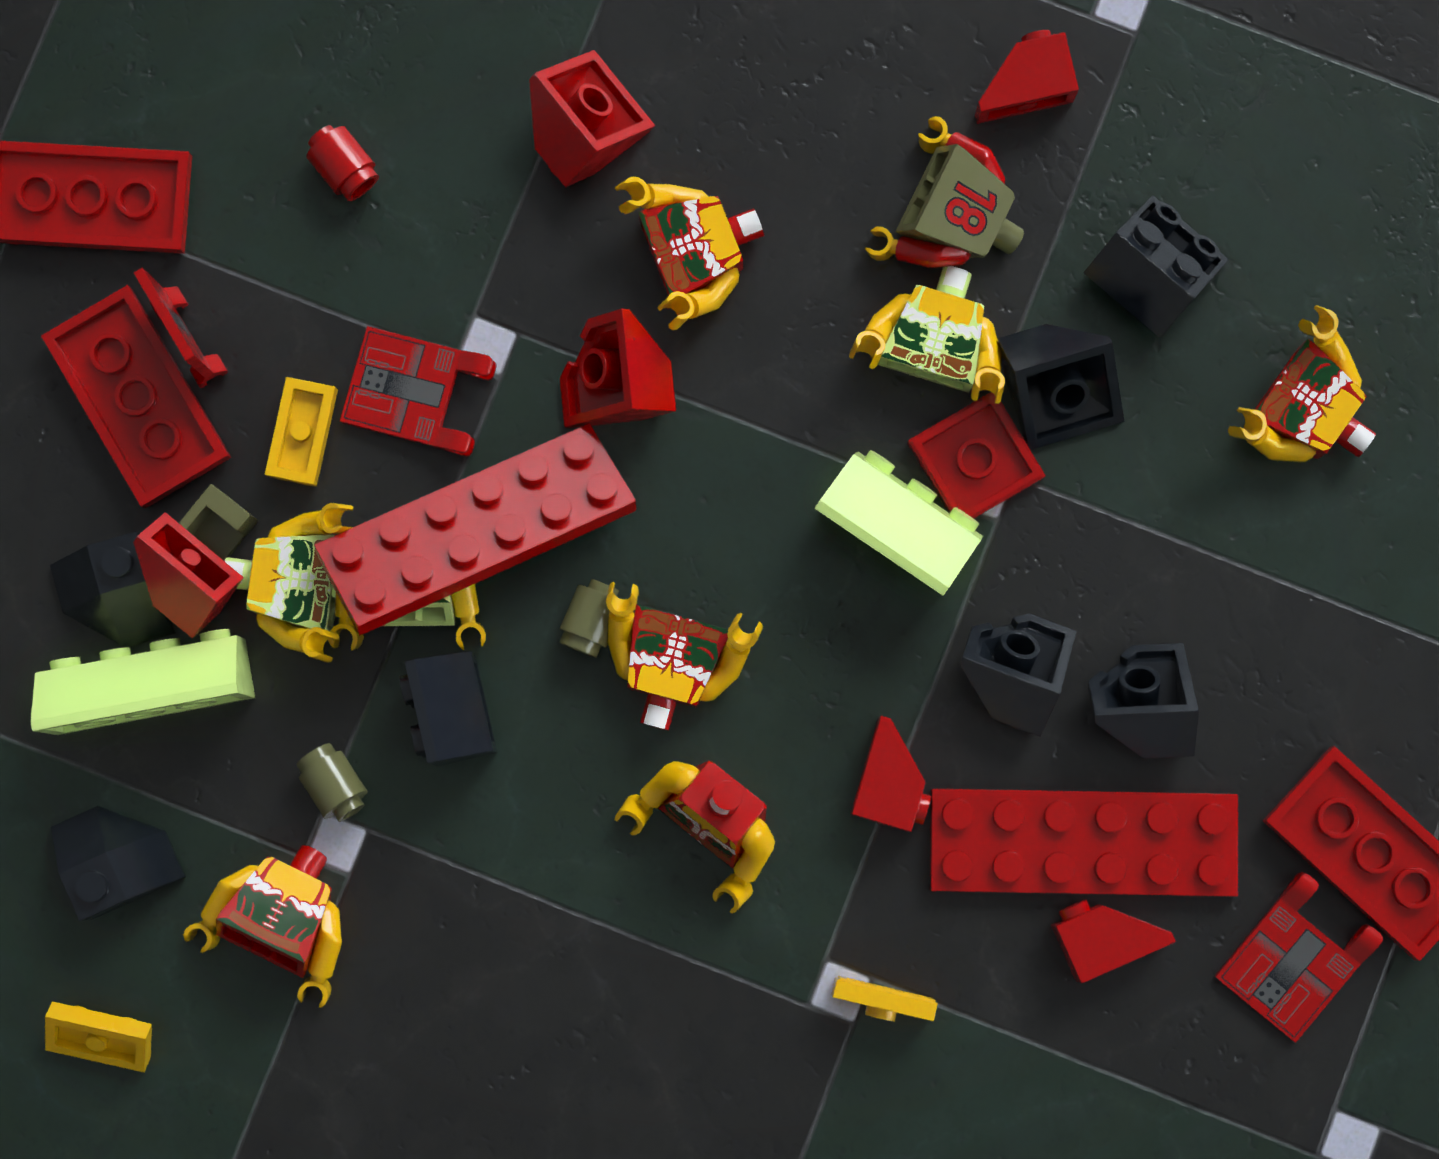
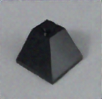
M1044 324L998 338L1005 380L1024 440L1030 450L1125 422L1113 343L1109 336Z

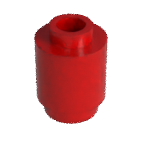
M331 125L325 126L310 138L308 145L311 148L306 158L336 195L343 194L347 201H353L364 195L378 181L379 175L374 171V161L345 126L335 129Z

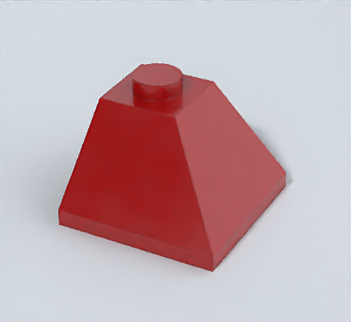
M595 50L538 71L529 79L535 150L546 162L550 171L558 177L565 187L595 175L655 127V124Z

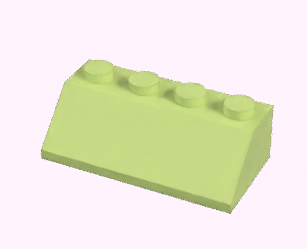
M219 629L200 633V642L181 645L180 638H172L149 643L150 651L131 655L130 648L126 647L102 651L99 653L101 661L81 664L80 657L50 661V670L35 673L31 710L32 731L61 735L254 699L255 692L246 639L237 635L231 636L230 629Z

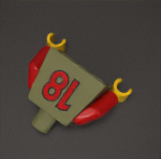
M931 117L928 120L929 127L941 135L931 139L922 133H918L920 147L925 152L933 154L895 231L903 236L899 240L894 239L888 229L877 226L871 229L870 232L872 235L887 238L888 243L880 251H875L871 248H865L871 258L877 261L887 260L895 254L898 261L928 268L961 266L969 258L985 257L992 245L1008 255L1011 254L1019 246L1024 230L1006 219L1015 195L1005 185V176L992 150L959 132H955L952 135L949 134L948 126L941 117Z

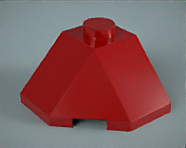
M622 308L589 318L580 334V337L585 342L575 362H567L560 376L564 427H582L589 423L593 426L641 421L675 412L676 402L671 361L630 309Z

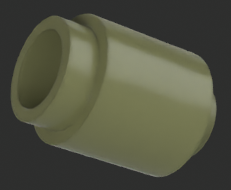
M591 579L588 587L577 585L559 628L564 631L559 643L594 658H597L601 647H607L610 611L606 606V597L609 585ZM614 588V594L617 596L619 590Z
M331 743L312 750L297 762L296 766L301 772L299 780L324 819L335 816L338 822H341L353 816L364 807L361 799L367 794V789L344 753L336 751Z

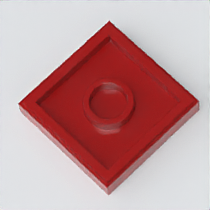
M992 392L907 441L949 513L956 507L975 519L1046 477L1002 402L1000 401L999 404H995L996 396Z

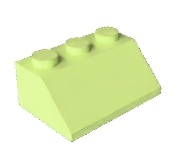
M870 450L866 456L856 452L814 509L944 596L983 537L975 531L979 523L956 507L948 513L935 504L933 501L937 494L919 481L912 478L907 485L891 473L895 466L876 452Z

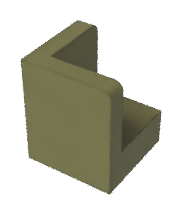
M210 484L179 524L225 561L226 557L231 556L259 520L220 489Z

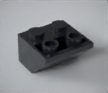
M1152 195L1114 234L1083 273L1161 338L1229 259L1219 251L1214 241L1204 235H1199L1186 224L1175 208L1159 201Z
M467 651L405 661L407 674L399 676L406 706L411 705L416 710L418 725L411 726V735L417 756L422 755L423 758L427 759L428 764L442 766L497 753L475 654Z

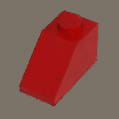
M1050 30L1034 31L1024 35L1021 38L1022 42H1017L978 102L975 112L977 124L1074 102L1079 87L1065 32L1051 35Z
M166 512L142 531L133 542L153 606L192 639L220 614L244 578Z
M880 716L850 815L906 832H912L914 823L923 825L931 796L923 793L926 782L892 719Z
M1087 899L1060 910L1059 914L1062 920L1051 924L1074 979L1079 983L1089 981L1176 942L1170 931L1104 905L1096 904L1090 907Z

